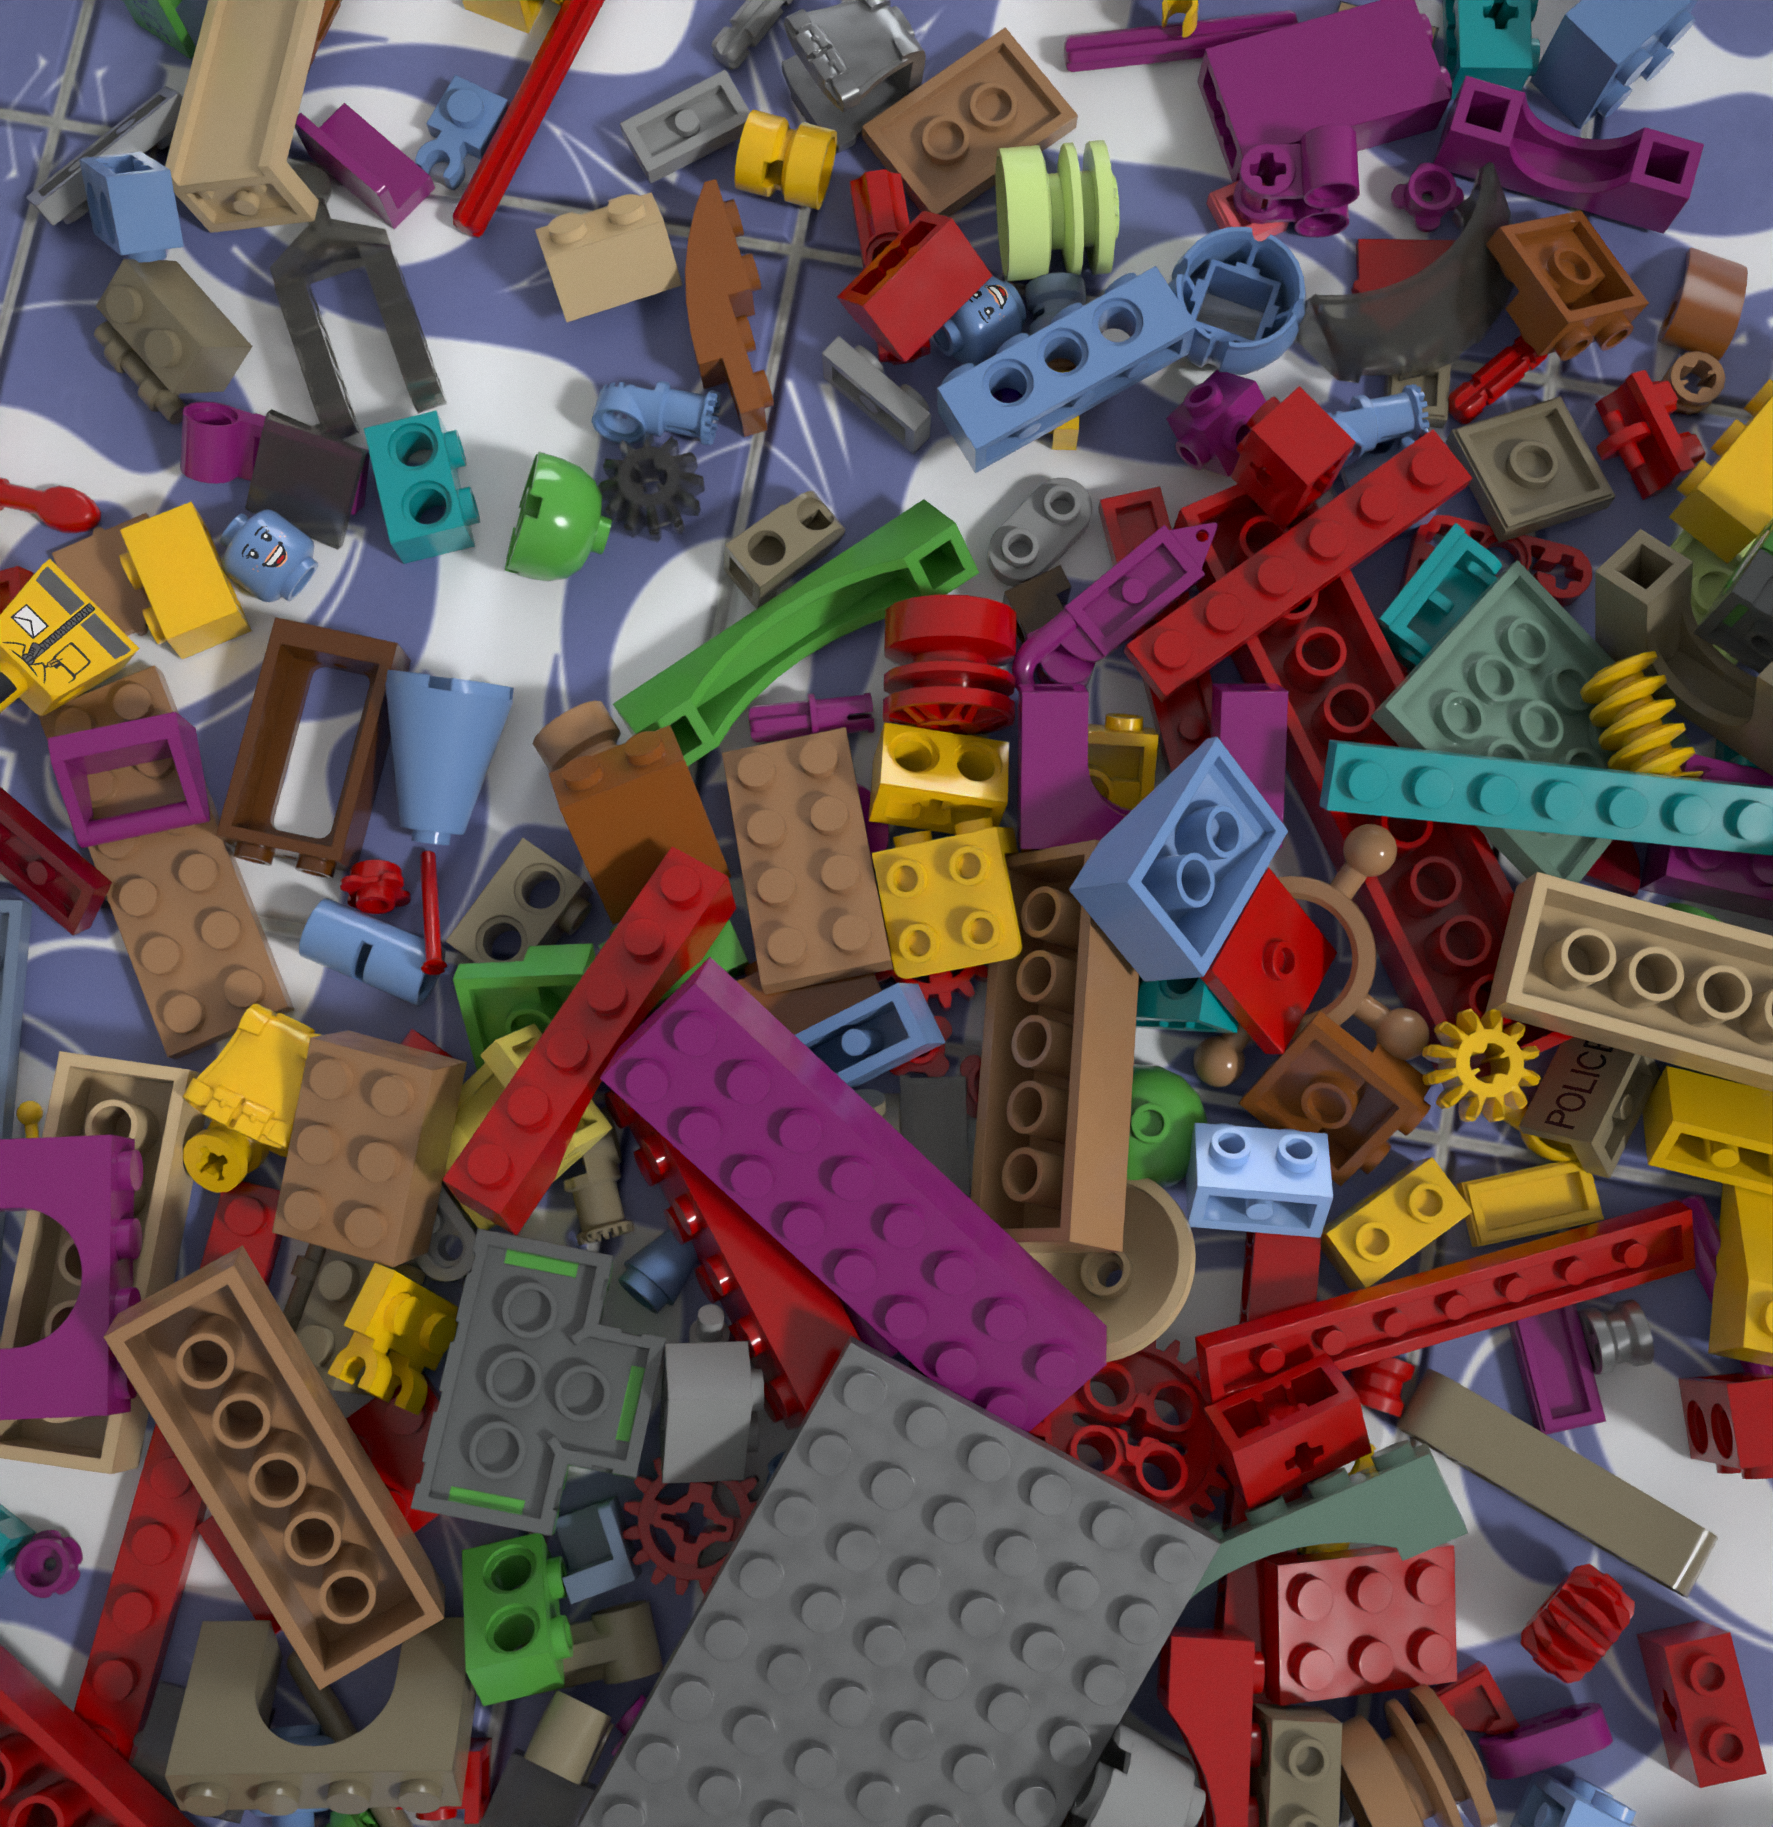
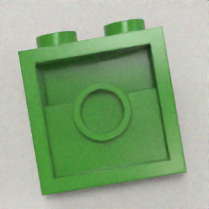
M593 943L529 946L523 961L466 963L458 965L453 982L476 1070L485 1063L480 1055L495 1040L532 1024H535L542 1034L595 959Z

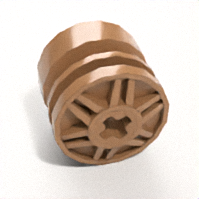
M1424 1683L1408 1693L1411 1709L1417 1722L1416 1725L1402 1704L1395 1698L1385 1702V1717L1391 1737L1383 1741L1373 1726L1361 1714L1342 1723L1340 1789L1359 1827H1425L1423 1821L1430 1817H1433L1439 1827H1464L1456 1806L1457 1804L1474 1827H1490L1498 1822L1495 1807L1486 1786V1774L1471 1741L1457 1719L1448 1713L1443 1703L1427 1684Z

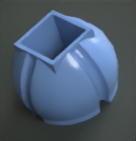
M1227 227L1213 231L1199 239L1177 261L1172 272V281L1168 285L1195 325L1190 352L1185 356L1194 365L1202 368L1205 364H1212L1216 366L1219 372L1246 375L1259 371L1273 363L1292 346L1299 331L1298 324L1302 322L1306 311V288L1298 260L1291 250L1278 238L1270 234L1265 240L1257 241L1254 239L1252 228ZM1208 293L1262 312L1263 316L1254 340L1197 321L1206 294Z

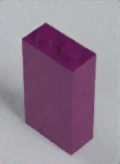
M1379 0L1205 49L1197 82L1232 182L1240 180L1241 161L1247 151L1253 147L1266 143L1274 145L1301 144V138L1306 132L1321 125L1342 124L1352 127L1356 131L1357 152L1437 129L1447 105L1452 99V82L1446 67L1439 66L1432 48L1433 33L1431 23L1425 13H1419L1415 0ZM1267 160L1261 162L1260 169H1265Z

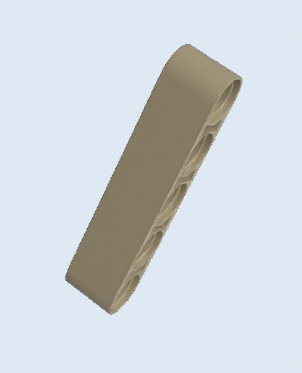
M1428 1368L1396 1426L1399 1430L1420 1443H1427L1428 1447L1683 1597L1688 1598L1718 1540L1716 1535L1463 1385Z

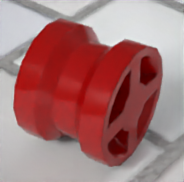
M1391 1357L1350 1369L1347 1381L1359 1396L1362 1406L1401 1418L1404 1403L1400 1398L1403 1383L1412 1379L1415 1366Z

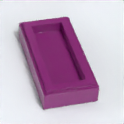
M1576 1304L1508 1323L1534 1428L1547 1435L1606 1422Z

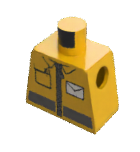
M51 559L42 564L0 614V713L20 698L34 713L40 716L46 715L116 675L140 649Z

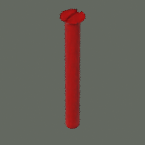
M424 851L420 854L426 961L421 966V970L428 975H440L445 972L444 969L448 966L442 960L436 855L432 851Z

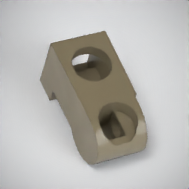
M807 491L786 505H780L725 544L723 570L757 609L776 597L777 590L807 566L816 563L826 556L842 539L845 528L814 491Z

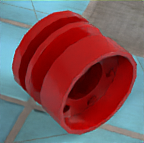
M942 594L912 597L895 602L885 609L884 656L900 666L894 667L884 674V691L890 695L883 699V722L913 725L918 728L962 735L986 734L1000 731L1013 725L1015 702L1008 696L1014 694L1015 676L1007 670L998 667L1012 662L1016 655L1017 612L1004 603L988 598Z

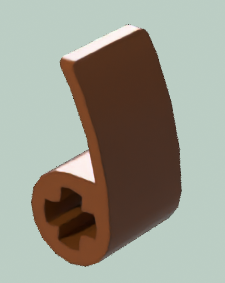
M1690 247L1686 253V270L1683 284L1665 314L1659 330L1658 342L1686 352L1699 351L1708 353L1719 361L1728 349L1741 317L1746 294L1748 270L1742 264Z

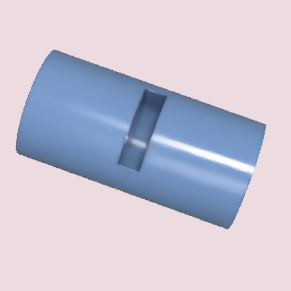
M325 898L318 903L308 918L299 943V954L301 957L416 1006H420L426 1001L440 976L428 975L421 970V966L426 961L423 938L329 898ZM441 946L442 960L444 961L446 951L445 948Z

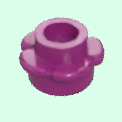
M57 1530L41 1531L31 1538V1542L20 1550L15 1563L16 1578L25 1590L39 1598H48L55 1592L59 1595L65 1594L77 1584L81 1576L78 1565L83 1561L82 1549L73 1537L64 1538ZM49 1557L56 1561V1567L53 1570H48L45 1566V1562Z

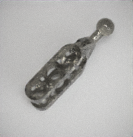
M310 162L299 163L293 166L292 169L319 200L315 220L307 222L308 226L272 264L270 271L275 283L276 295L315 412L325 435L342 440L360 434V428L311 284L365 266L402 377L417 413L419 414L447 404L446 396L407 283L386 229L331 219L327 208V203L332 196L331 179L320 166Z

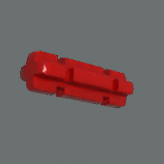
M1520 335L1514 340L1512 346L1505 347L1475 372L1469 382H1463L1449 394L1448 413L1453 415L1454 419L1460 424L1470 423L1483 412L1482 409L1486 405L1490 406L1524 378L1528 370H1533L1542 363L1548 354L1538 356L1533 347L1527 344Z

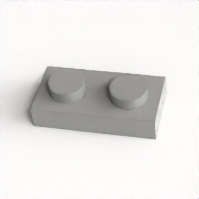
M723 70L621 122L620 127L622 136L651 184L741 138L750 110L727 71Z
M838 336L822 352L824 379L912 454H915L930 438L931 413L928 412L929 406L925 399L911 386L903 384L899 387L884 375L881 363L869 350L860 345L854 349Z

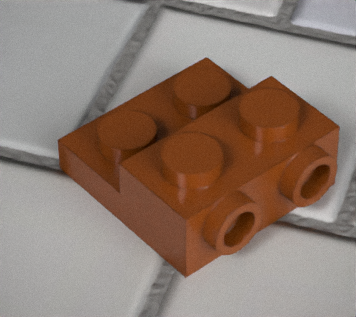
M1581 210L1499 227L1486 243V246L1499 262L1504 276L1514 283L1519 290V293L1505 309L1519 327L1522 338L1533 347L1538 356L1556 352L1561 361H1566L1583 352L1593 342H1596L1602 351L1609 350L1631 334L1634 329L1631 322L1649 304Z
M1319 1011L1287 1046L1284 1054H1280L1252 1084L1238 1104L1269 1129H1295L1302 1132L1327 1134L1331 1177L1341 1187L1358 1169L1368 1175L1378 1166L1392 1146L1387 1140L1397 1130L1407 1136L1418 1126L1431 1108V1105L1424 1100L1431 1085H1425L1422 1081L1423 1074L1405 1060L1391 1055L1382 1047L1380 1042L1371 1050L1367 1049L1323 1012Z

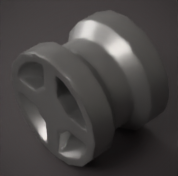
M1634 1299L1616 1302L1613 1310L1601 1312L1597 1308H1587L1578 1311L1595 1375L1611 1373L1617 1364L1625 1362L1637 1367L1651 1364L1654 1358L1652 1334L1644 1312Z

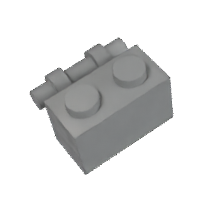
M708 1304L699 1309L697 1320L690 1326L688 1343L665 1344L659 1421L662 1484L744 1480L747 1452H758L759 1422L757 1411H763L764 1406L762 1369H750L748 1341L729 1342L730 1331L728 1325L724 1322L725 1314L722 1308L717 1305Z

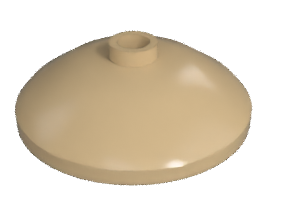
M1149 1178L1127 1180L1122 1252L1029 1253L1107 1326L1106 1362L1122 1359L1142 1350L1169 1328L1188 1298L1193 1283L1196 1262L1194 1238L1184 1212L1161 1186ZM1121 1270L1122 1276L1119 1282L1114 1286L1106 1287V1280L1109 1274L1113 1271Z

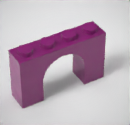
M1277 683L1212 684L1211 738H1219L1283 823L1288 691ZM1019 684L1017 838L1021 849H1032L1034 851L1090 840L1100 841L1132 811L1105 798L1091 781L1088 769L1089 692L1083 684Z
M116 1135L0 1139V1212L38 1211L50 1216L61 1224L73 1239L78 1249L82 1266V1280L77 1301L61 1326L46 1338L31 1345L17 1348H0V1420L108 1416L131 1412V1399L136 1398L138 1393L103 1336L118 1313L141 1301L139 1290L133 1287V1260L138 1259L142 1249L141 1224L137 1218H134V1191L140 1189L143 1181V1161L140 1152L135 1150V1139Z

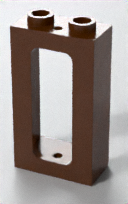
M275 617L216 836L235 848L234 857L267 866L272 865L274 856L297 861L295 867L297 871L327 879H333L335 870L350 873L351 867L359 862L391 740L385 687L388 670L408 672L411 663L410 658L398 643ZM327 667L365 675L369 678L370 684L331 832L324 838H313L277 830L274 825V818L312 676L317 669Z

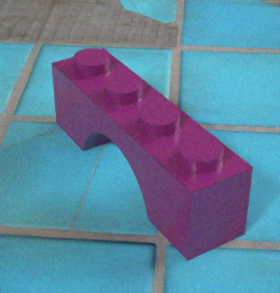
M1466 76L1447 114L1433 164L1441 166L1452 173L1664 234L1690 198L1704 144L1646 127L1632 134L1612 139H1588L1568 135L1551 128L1538 119L1528 106L1525 92Z

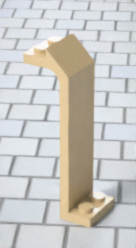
M208 0L165 167L170 169L175 195L210 233L303 223L315 220L319 200L287 163V158L325 0Z

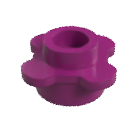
M1433 163L1418 165L1406 184L1396 185L1391 193L1393 206L1397 209H1404L1415 219L1416 228L1422 232L1435 231L1440 225V219L1448 211L1458 210L1464 201V193L1460 187L1456 186L1452 174L1447 169ZM1428 194L1433 198V200L1429 202L1425 201L1422 198V195Z

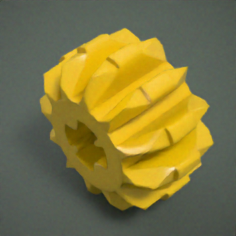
M1467 1009L1457 1014V1027L1445 1021L1439 1023L1434 1028L1436 1036L1442 1045L1424 1047L1422 1056L1429 1061L1439 1063L1438 1070L1424 1074L1422 1081L1425 1085L1443 1083L1445 1089L1436 1100V1104L1441 1109L1449 1108L1459 1101L1458 1112L1461 1121H1475L1482 1111L1484 1117L1491 1123L1504 1119L1505 1105L1514 1110L1522 1109L1527 1105L1526 1096L1519 1086L1530 1087L1538 1085L1541 1078L1534 1071L1525 1069L1524 1061L1538 1057L1540 1050L1536 1046L1519 1048L1517 1042L1524 1035V1025L1519 1022L1514 1023L1502 1031L1503 1018L1501 1011L1495 1009L1486 1011L1480 1020L1472 1009ZM1484 1053L1486 1057L1481 1060V1063L1490 1062L1491 1074L1476 1078L1475 1075L1480 1069L1471 1070L1470 1057Z

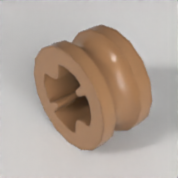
M1699 351L1688 352L1679 357L1662 378V380L1670 382L1678 398L1676 412L1686 415L1697 414L1705 410L1721 393L1726 379L1724 369L1719 361L1710 354ZM1688 373H1693L1700 377L1701 380L1697 384L1698 387L1705 386L1696 394L1684 388L1688 380L1683 379Z

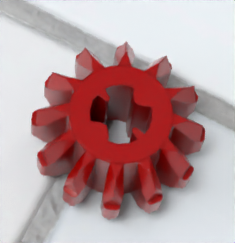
M1590 1563L1574 1567L1526 1623V1627L1521 1632L1520 1645L1533 1656L1532 1660L1548 1674H1553L1562 1682L1568 1684L1580 1681L1605 1656L1608 1649L1619 1639V1635L1628 1626L1630 1619L1634 1615L1635 1601L1622 1590L1623 1586L1609 1574H1603Z

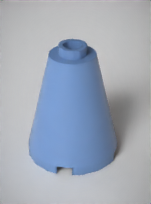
M388 670L385 687L400 826L413 829L412 841L450 845L451 834L464 835L513 704L514 688L471 680Z

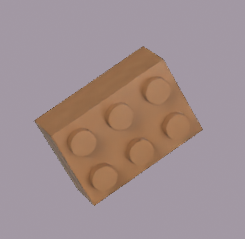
M349 1030L311 1037L272 1232L390 1267L398 1266L428 1253L467 1062Z

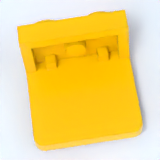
M992 817L975 819L955 824V836L933 840L931 830L893 837L895 848L872 853L893 967L899 977L903 979L915 978L1013 959L1020 954L1022 942L1005 860L1006 855L1018 853L1014 828L994 827Z

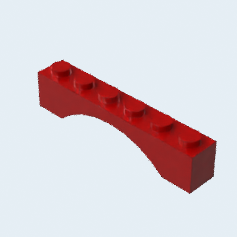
M671 847L442 1179L460 1203L513 1235H518L555 1180L575 1130L602 1081L600 1077L617 1049L635 1032L642 1020L662 996L687 971L703 959L736 910L728 876L675 847Z
M1174 1626L1158 1654L1157 1698L1176 1724L1193 1761L1199 1788L1205 1791L1204 1827H1259L1258 1802L1255 1796H1249L1250 1767L1258 1768L1262 1755L1261 1729L1258 1723H1252L1253 1694L1261 1695L1264 1688L1265 1666L1263 1654L1261 1651H1255V1641L1242 1631Z

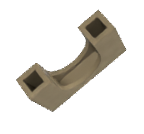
M1640 529L1595 571V641L1615 662L1640 653L1655 651L1658 659L1645 668L1643 674L1644 676L1665 675L1667 683L1655 691L1652 696L1658 700L1674 699L1677 706L1673 710L1773 776V662L1756 678L1731 663L1712 644L1695 635L1694 631L1698 624L1691 607L1693 561Z
M464 1617L444 1618L402 1642L394 1689L381 1713L367 1727L355 1735L323 1746H303L290 1743L279 1738L269 1730V1719L283 1658L271 1621H202L165 1772L166 1780L180 1811H188L198 1816L213 1817L223 1814L226 1810L258 1809L266 1814L283 1816L292 1814L297 1809L330 1808L341 1814H359L365 1812L368 1808L401 1807L413 1813H430L436 1811L439 1807L462 1806L477 1696L465 1671Z

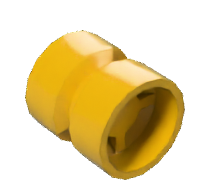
M753 109L748 115L740 138L735 165V188L768 198L779 190L782 191L786 202L819 210L826 197L833 171L837 147V132L833 129L802 122L795 130L790 129L788 120L785 117Z

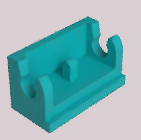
M1457 523L1452 526L1377 621L1395 659L1410 671L1418 665L1488 586L1498 578L1495 575L1502 567V563L1494 554L1464 533L1466 530Z

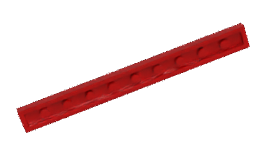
M242 1181L230 1191L221 1192L200 1268L243 1245L265 1284L269 1287L283 1235L272 1232L280 1190ZM156 1423L74 1708V1713L133 1768H135L200 1535L196 1527L203 1522L207 1510L205 1502Z

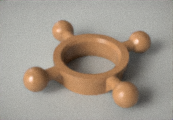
M1365 824L1355 828L1347 836L1343 846V855L1346 862L1330 884L1304 876L1277 877L1294 899L1313 902L1332 913L1344 927L1352 949V967L1344 989L1328 1006L1305 1013L1292 1039L1302 1031L1319 1011L1323 1012L1338 1025H1341L1353 1015L1375 1031L1376 1042H1380L1387 1052L1398 1059L1406 1061L1419 1056L1423 1048L1428 1045L1429 1028L1425 1019L1416 1011L1407 1008L1390 1010L1368 994L1375 976L1376 946L1370 925L1362 911L1352 901V898L1367 877L1381 875L1390 869L1396 859L1397 845L1392 834L1384 827L1375 824ZM1238 1024L1237 1033H1223L1222 1036L1209 1037L1197 1047L1193 1058L1194 1069L1199 1078L1208 1085L1215 1087L1228 1086L1237 1081L1242 1075L1245 1067L1243 1050L1251 1040V1036L1240 1024Z

